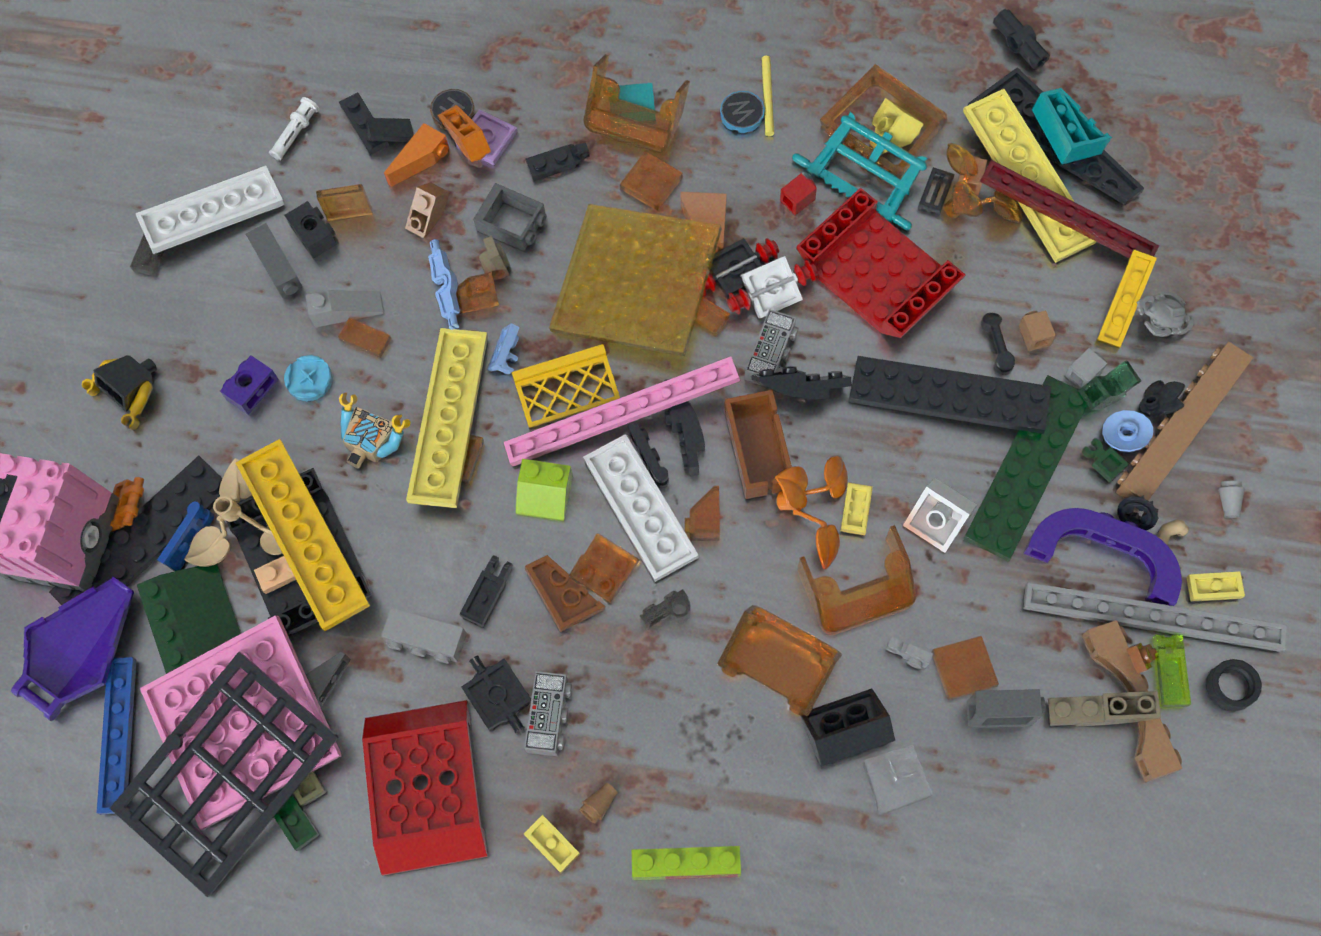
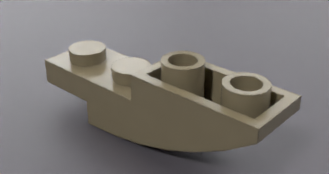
M1158 691L1048 698L1050 726H1098L1161 719Z

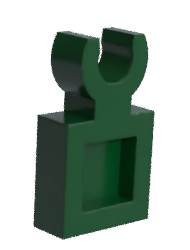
M1097 438L1091 441L1092 446L1096 449L1095 451L1090 450L1087 446L1082 450L1084 456L1095 460L1092 467L1109 483L1129 465L1111 447L1105 451L1101 441Z

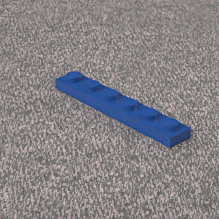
M134 657L114 658L106 681L96 812L100 815L115 814L109 808L128 787L137 660Z

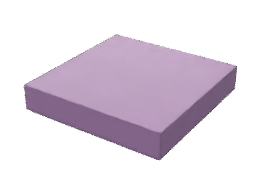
M479 109L472 120L482 129L491 149V152L486 154L482 160L495 165L518 132L517 127Z

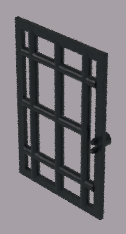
M238 652L109 809L198 888L205 897H209L339 737L243 653ZM242 668L248 674L234 689L228 682ZM255 681L277 699L265 715L243 697ZM222 692L227 697L225 702L156 786L152 788L147 783L149 778L172 750H178L182 747L183 738L186 737V733L218 694ZM236 705L255 721L257 725L223 765L202 745ZM285 707L307 725L295 742L272 723ZM266 731L287 752L253 792L232 771ZM316 733L323 740L309 755L303 748ZM196 755L216 775L182 815L161 795L192 757ZM296 757L302 763L301 767L270 805H268L262 798ZM225 781L247 801L212 842L191 821ZM140 791L146 798L132 812L126 806ZM153 805L175 823L164 839H161L141 820ZM256 808L261 813V816L230 854H225L221 848L251 811ZM183 831L205 850L193 867L171 848ZM214 858L221 865L207 880L201 873Z

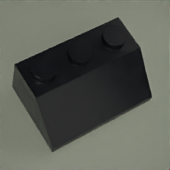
M872 688L800 713L813 752L821 767L896 741L890 715Z

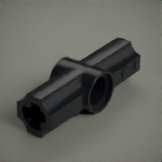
M1005 8L999 12L994 18L993 24L1006 37L1009 49L1013 53L1019 52L1033 69L1041 68L1049 60L1050 55L1036 40L1033 28L1029 25L1023 26L1009 9L1006 10Z

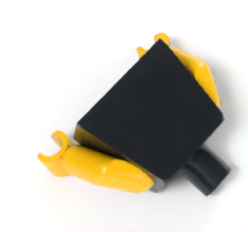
M129 355L117 359L104 360L98 368L93 370L92 379L82 381V388L87 390V394L91 396H96L101 390L124 411L130 410V414H125L121 417V423L126 426L129 420L132 419L129 428L135 430L139 427L140 423L137 415H141L153 389L151 373L156 371L157 367L149 358L142 363H138Z

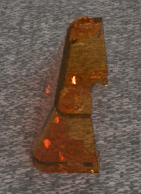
M752 605L741 616L717 665L722 667V672L728 676L747 675L787 698V703L790 705L789 709L793 713L803 716V714L808 716L842 654L834 647L759 606Z

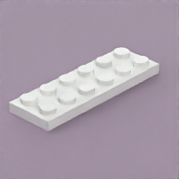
M263 166L135 214L153 254L283 206L284 202L267 166Z
M626 434L583 457L587 467L655 582L699 558L698 553Z

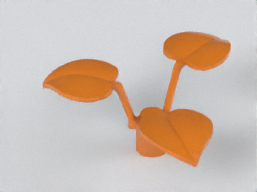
M839 456L830 457L825 464L824 478L827 485L824 487L806 490L808 477L805 470L799 466L787 468L775 476L782 489L777 495L778 508L780 510H793V515L802 516L821 525L816 532V546L823 569L830 566L839 551L840 538L838 531L834 525L827 526L825 521L804 513L801 509L807 505L806 495L830 490L833 498H839L844 494L848 483L846 466Z

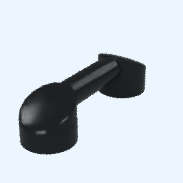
M987 313L981 320V327L984 331L992 333L998 356L994 363V369L998 374L1008 375L1014 368L1015 358L1006 348L1000 329L1002 317L997 313Z

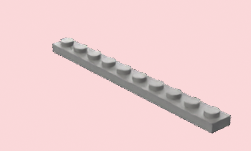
M1027 582L1025 587L1023 606L1025 610L1104 623L1117 620L1118 624L1122 626L1278 652L1286 650L1287 625L1030 582Z

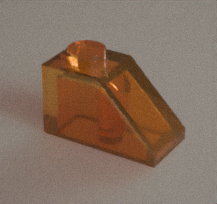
M492 272L468 277L458 285L456 296L460 309L459 314L499 306Z
M713 486L690 508V518H685V533H690V541L720 540L719 486Z

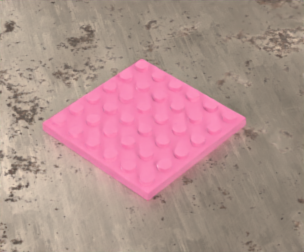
M276 615L140 688L161 740L164 743L166 738L175 730L235 655L241 652L330 729L282 621ZM240 668L228 684L235 689L248 673ZM257 681L243 695L263 715L277 701ZM222 692L218 694L186 733V737L183 738L182 747L178 750H172L168 755L172 765L225 702L227 697ZM235 705L202 746L224 765L255 728L257 723ZM287 707L272 722L294 742L307 727ZM265 731L232 773L254 792L287 750ZM315 733L303 750L310 755L323 739ZM336 742L311 772L342 756ZM196 755L192 757L177 776L189 806H191L216 775ZM296 757L264 797L283 788L297 772L302 763ZM224 781L195 816L199 829L205 830L238 812L247 800Z

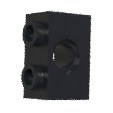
M306 201L284 215L290 227L313 259L337 245L333 238L336 235L335 231L329 223H323L322 219L324 217L317 206L313 208Z

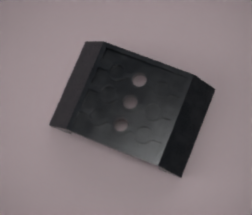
M311 468L301 473L300 476L366 598L372 596L365 574L315 469ZM253 496L237 503L243 514L267 527L268 524ZM241 517L232 522L226 521L230 531L239 542L270 617L268 619L275 615L279 616L288 636L317 623L318 620L297 580L267 594L262 591L254 570L284 556L283 554L271 555L263 550L260 538L264 531Z

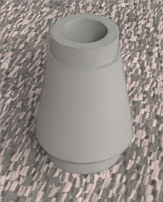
M1221 482V488H1218L1224 517H1240L1245 490L1242 487V482Z

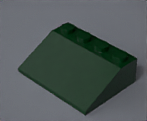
M218 564L195 566L169 572L137 584L166 674L242 634Z

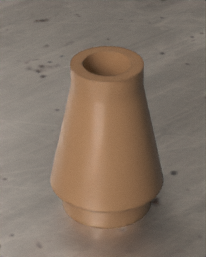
M605 783L602 788L582 802L581 813L592 823L602 820L618 792L613 786Z

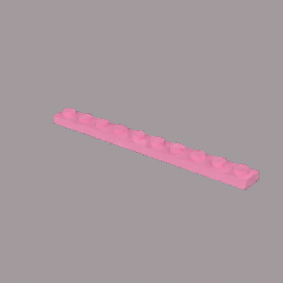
M732 357L505 441L504 446L512 467L521 464L522 459L532 460L739 382L740 378Z

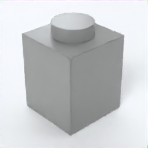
M1088 348L1069 367L1065 377L1081 391H1084L1103 372L1108 363L1104 361V358L1099 353L1093 352Z

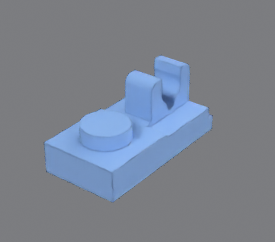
M511 323L502 329L487 368L488 371L499 370L505 374H510L514 371L513 368L507 365L506 361L515 363L518 360V357L509 351L516 346L519 340L517 333L520 327Z

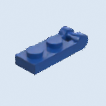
M196 501L189 504L187 508L188 514L157 559V561L173 571L182 569L193 538L202 528L209 527L214 519V514L208 509L204 510V507Z

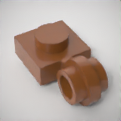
M1138 643L1127 648L1137 674L1152 667L1150 662L1157 659L1155 655L1157 653L1156 648H1152L1151 644L1143 646L1142 643Z

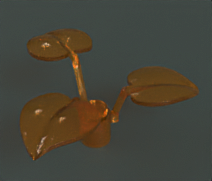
M949 143L947 149L949 165L955 172L964 175V180L954 184L952 198L944 204L946 214L953 219L961 214L978 217L983 212V204L993 202L995 211L1002 218L1020 223L1022 215L1016 200L997 190L994 192V197L980 200L975 195V192L971 190L967 182L970 176L978 174L977 162L968 150L960 145Z

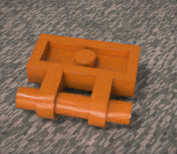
M135 477L134 481L126 479L115 484L113 494L119 497L114 519L110 524L113 528L110 532L118 530L125 525L131 526L134 518L137 517L139 498L143 497L144 493L143 478Z

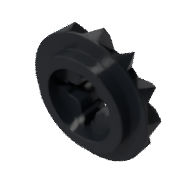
M1132 494L1128 498L1124 497L1117 508L1120 521L1135 523L1138 525V528L1146 531L1153 528L1159 519V509L1153 506V501L1149 502L1146 500L1144 495L1136 497ZM1135 508H1138L1141 512L1144 511L1142 516H1139L1138 512H1134Z

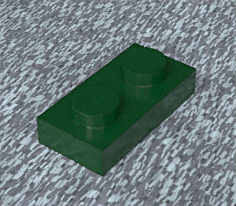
M293 794L274 818L294 850L298 851L318 837L319 833Z

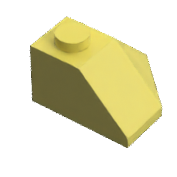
M885 98L873 117L872 125L875 126V133L883 136L886 131L893 136L890 142L903 147L911 144L914 138L919 135L923 123ZM870 140L869 144L875 149L877 144Z

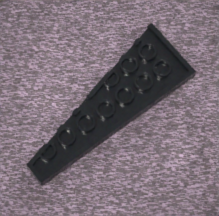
M1018 67L968 103L970 105L1005 89L1048 159L1124 205L1143 192L1144 187L1105 150L1100 155L1061 164L1032 111L1043 91Z

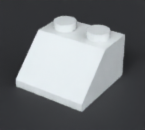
M934 478L925 488L903 526L945 553L966 524L977 504Z

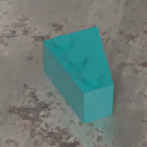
M1062 88L1042 92L1032 111L1061 164L1102 154L1112 137L1108 133L1103 134L1095 126L1097 122L1093 118L1088 119L1080 111L1081 107Z

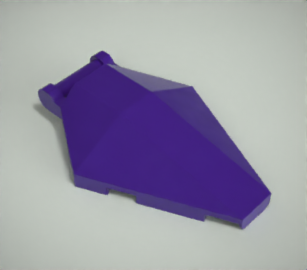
M112 577V579L97 588L91 587L59 606V610L48 617H41L24 627L23 672L13 685L11 693L16 697L24 698L42 711L45 718L53 721L58 717L61 708L65 704L104 686L134 591ZM33 682L55 699L49 704L28 689V685Z

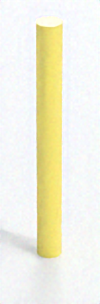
M766 55L762 57L765 135L773 136L770 56Z

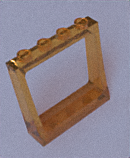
M876 64L820 119V123L826 127L824 131L829 136H832L839 127L833 121L871 85L877 84L931 122L909 150V153L915 157L919 156L948 121L947 113ZM850 133L842 143L852 150L857 149L861 152L860 155L869 159L873 152V149ZM880 156L876 162L880 167L898 178H901L910 167V164L904 160L894 165L883 156Z

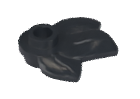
M1162 380L1153 382L1145 390V398L1140 402L1141 411L1148 417H1156L1162 413L1170 414L1182 409L1184 404L1178 397L1183 392L1185 384L1176 381L1164 384Z

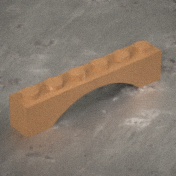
M1117 620L1088 629L1082 635L1092 660L1111 672L1127 692H1148L1149 685L1147 679L1143 674H1137L1127 652L1129 647L1126 642V632L1122 626H1119ZM1161 719L1138 722L1139 737L1135 760L1145 783L1181 770L1182 759L1178 750L1174 749L1170 742L1171 734L1166 724H1163Z

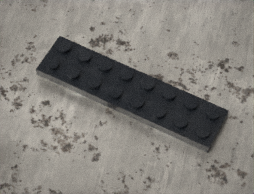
M857 356L849 402L1044 434L1052 386Z
M198 455L139 509L138 515L134 518L131 526L125 525L109 536L104 554H102L100 559L101 562L96 577L93 579L92 587L97 588L112 579V577L126 586L132 583L159 558L188 514L187 508L190 503L196 501L204 507V510L208 509L210 511L213 508L215 500L220 497L219 488L222 477ZM54 586L49 591L60 605L83 593L78 589L72 590Z

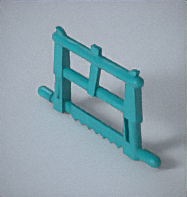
M850 112L848 116L844 115L841 117V125L829 140L824 143L826 145L812 163L798 153L793 154L792 160L807 168L806 171L811 175L823 178L825 184H831L832 188H839V193H846V197H851L858 189L826 170L836 152L890 183L895 189L884 205L880 202L877 203L876 212L891 223L893 221V223L905 230L912 228V223L902 216L896 215V212L905 195L909 196L910 189L920 171L927 169L925 161L928 158L924 156L915 157L890 142L893 138L891 134L885 131L883 136H880L855 121V116ZM851 129L877 144L869 159L842 144ZM884 150L910 164L902 179L876 164Z

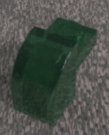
M1124 361L1107 375L1093 378L1080 388L1078 392L1091 410H1099L1125 397L1126 392L1140 383L1141 379L1130 363Z

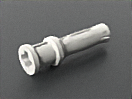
M302 97L300 100L301 104L296 112L291 113V121L269 151L273 158L279 161L283 159V156L302 128L308 127V121L312 115L319 111L318 105L309 98Z

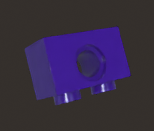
M250 355L247 360L239 365L236 373L225 381L220 392L228 402L249 415L279 379L271 368ZM252 381L250 385L244 387L247 382Z

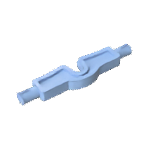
M434 239L432 242L430 241L432 254L428 257L431 276L435 284H443L436 291L435 296L442 317L448 320L449 329L453 330L459 328L456 317L460 313L456 296L458 288L457 277L450 270L447 253L440 249L439 240Z

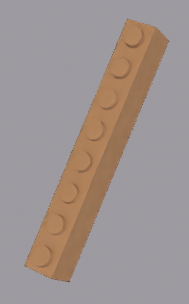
M1229 341L1223 349L1218 346L1210 357L1213 360L1212 364L1209 366L1205 363L1197 374L1200 377L1197 384L1192 381L1184 391V394L1187 395L1185 400L1182 401L1184 407L1174 412L1171 419L1168 417L1164 418L1157 428L1161 432L1157 437L1153 435L1149 444L1145 446L1147 451L1144 455L1140 452L1130 464L1134 467L1130 473L1127 471L1123 473L1117 481L1121 486L1115 493L1122 498H1128L1132 494L1136 497L1144 495V498L1149 500L1254 357Z

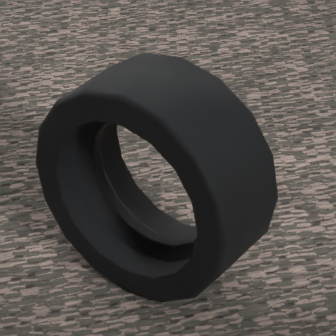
M1230 659L1223 661L1213 668L1206 678V690L1209 698L1215 705L1224 710L1234 712L1243 710L1257 701L1261 694L1262 682L1258 672L1252 665L1243 660ZM1225 671H1236L1246 679L1248 684L1246 697L1241 700H1232L1225 696L1219 686V678Z

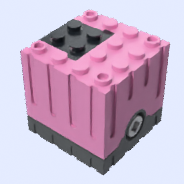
M0 453V576L7 579L14 578L18 581L36 582L41 585L58 586L72 590L78 589L82 592L90 589L93 585V579L96 577L101 556L104 554L110 531L113 529L110 524L114 519L119 497L69 463L62 462L60 465L55 461L42 459L37 461L34 458L22 456L15 458L12 455Z

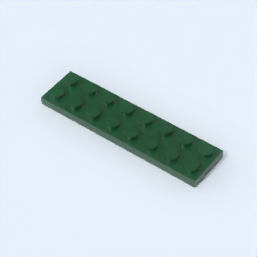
M1047 375L1042 384L1052 386L1044 434L1018 431L963 538L1008 562L1092 397Z

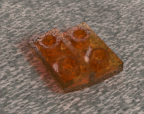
M597 533L585 554H581L569 576L608 602H612L640 559L600 533Z

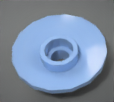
M1123 410L1113 413L1106 419L1103 424L1102 434L1105 441L1112 448L1119 451L1132 452L1140 450L1149 444L1153 437V426L1144 414Z

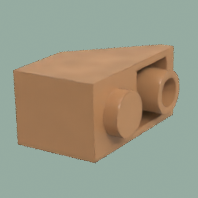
M431 182L418 186L405 229L422 238H426L444 213L450 192Z

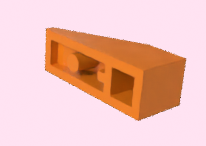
M458 105L438 115L439 120L460 150L471 162L481 160L486 154L491 152L482 129Z
M423 123L385 170L384 175L388 185L394 186L437 164L440 158L447 154L449 149L446 135Z

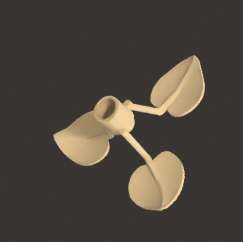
M236 458L226 470L219 488L220 497L213 504L214 511L219 515L217 520L220 522L221 530L217 527L209 526L202 528L195 535L189 552L184 559L190 564L211 566L221 562L230 550V543L224 538L227 535L224 521L232 522L239 517L264 531L260 538V544L264 551L271 555L283 554L269 526L264 527L243 514L240 506L237 504L240 502V499H248L252 497V494L235 463L239 461Z

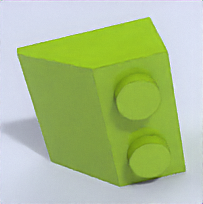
M522 459L517 481L516 514L564 521L573 479L571 466Z

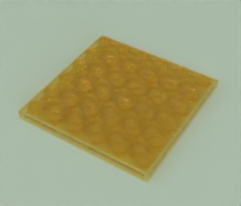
M588 204L549 326L550 331L685 356L721 234V225Z

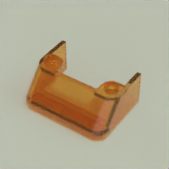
M605 54L593 67L584 115L585 127L590 132L651 152H665L672 142L682 117L690 81L685 80L676 91L675 99L665 100L661 105L660 112L619 99L620 87L618 83L611 78L605 77L609 55Z
M895 525L890 526L886 537L891 553L887 555L884 562L887 575L840 591L837 582L828 576L813 579L805 556L799 558L797 570L820 628L826 634L835 635L907 610L913 606L916 600V590L911 563Z

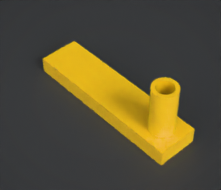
M1136 250L1132 251L1097 337L1098 341L1117 348L1121 347L1136 311V302L1140 300L1156 262V257Z

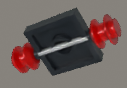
M743 238L704 258V264L709 272L703 271V277L701 278L696 275L694 276L692 286L695 292L705 297L707 290L710 289L712 292H715L717 283L725 297L729 299V293L736 295L740 288L746 290L741 274L762 266L760 261L767 264L770 257L775 260L778 259V245L774 240L771 241L766 238L765 245L762 246L760 243H756V249L753 252Z

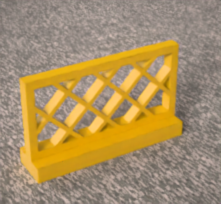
M603 344L512 372L529 429L577 415L620 398ZM604 363L606 371L602 379L590 373L594 365ZM578 371L584 374L579 386L567 380L571 372ZM587 377L600 382L594 393L582 388ZM555 378L561 381L556 393L544 387L548 379ZM564 384L577 389L571 400L559 395ZM602 384L612 388L614 397L604 399L597 395ZM532 385L538 388L533 400L523 395L522 387ZM542 391L554 396L548 407L536 402ZM580 391L592 397L588 405L581 406L574 402ZM557 398L569 404L565 412L558 413L551 409ZM526 401L531 403L529 408L527 407ZM534 405L546 411L542 419L532 422L530 412Z

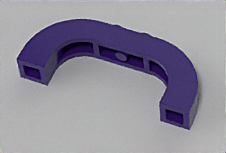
M1084 508L1063 509L1046 517L1037 526L1026 545L1025 555L1046 563L1053 556L1057 542L1070 535L1082 536L1130 554L1141 560L1150 574V586L1145 601L1169 606L1177 604L1181 591L1182 575L1176 556L1164 541L1156 535L1138 528V525L1135 523L1114 519L1111 514L1105 512L1098 513Z

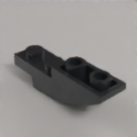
M795 366L783 367L781 372H774V369L759 370L760 374L751 375V379L763 387L803 399H830L829 389L852 386L851 377L842 375V371H830L828 376L820 377V374H806V372L797 370Z
M689 401L668 408V411H664L666 425H671L672 433L678 432L680 446H685L686 454H682L684 469H689L690 476L699 475L697 452L705 451V441L696 413Z

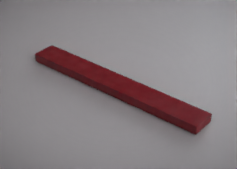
M993 160L990 161L979 181L1129 259L1133 250L1154 257L1160 246Z

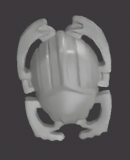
M1162 292L1155 296H1146L1136 302L1139 314L1142 316L1145 313L1150 317V323L1146 321L1145 325L1153 335H1182L1193 328V316L1185 314L1184 305L1186 303L1175 293ZM1145 303L1150 304L1148 309H1146Z

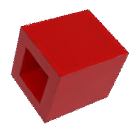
M802 173L781 189L780 202L796 216L815 201L817 191L815 183L810 178H806Z

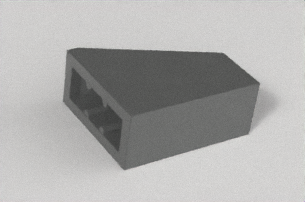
M267 223L246 233L248 240L282 298L294 294L303 287Z

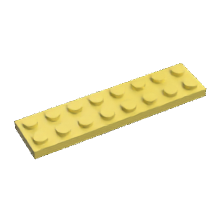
M1005 89L964 107L963 112L993 161L1074 202ZM1018 202L1055 263L1096 243V241Z
M440 328L406 498L410 504L457 508L488 340L487 332Z

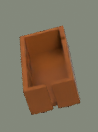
M773 390L725 399L724 411L745 499L767 495L770 489L772 494L779 493L782 489L775 476L783 470L792 467L779 414H777Z

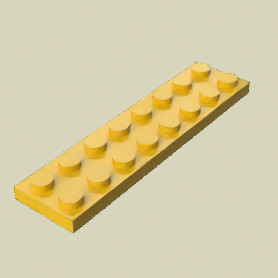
M281 439L235 462L321 628L327 631L368 608L370 604Z

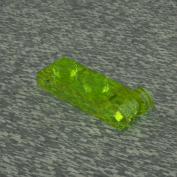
M1154 635L1153 646L1157 651L1156 660L1162 707H1188L1191 705L1183 637L1182 635H1172V637ZM1166 647H1172L1174 653H1167Z

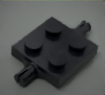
M478 655L474 658L479 666H477L473 658L470 659L469 662L477 673L472 680L461 686L488 730L490 731L499 724L508 721L515 733L520 732L515 722L522 731L525 727L517 715L520 710L531 704V698L505 658L495 665L488 667L484 666Z

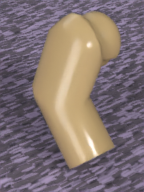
M1176 519L1163 524L1159 529L1157 537L1168 544L1171 536H1185L1189 531V527L1184 521Z

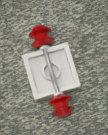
M780 257L741 274L747 292L740 288L736 296L729 293L727 304L731 312L735 311L739 315L741 308L750 310L752 301L758 318L765 317L769 309L778 311L803 300L796 282L803 286H806V280L808 279L815 282V276L818 275L817 269L813 262L809 263L808 260H804V266L800 267L798 264H795L792 273L786 257Z

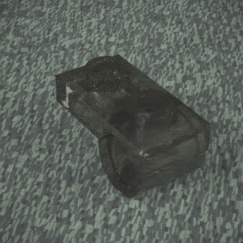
M683 589L679 592L676 590L670 592L663 598V602L658 605L651 604L642 611L643 614L640 615V620L646 630L667 617L678 624L684 623L690 618L691 605ZM676 605H683L686 611L682 614H676L672 609Z

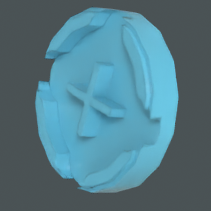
M301 356L287 367L284 375L285 386L290 394L298 400L307 402L321 398L328 392L333 382L331 369L318 356Z

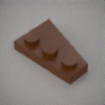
M548 555L525 565V571L560 632L605 610V605L594 599L583 586L578 585Z

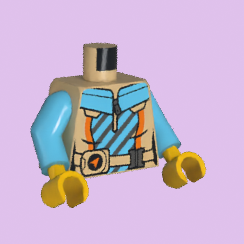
M347 392L340 395L339 402L344 406L341 410V439L346 448L351 451L346 461L349 465L359 469L365 458L378 462L381 458L398 450L404 435L403 429L410 426L411 422L409 419L403 420L401 425L400 419L402 414L395 415L391 422L359 407L353 409L352 405L357 403V396L355 394L351 395L349 403L346 400Z

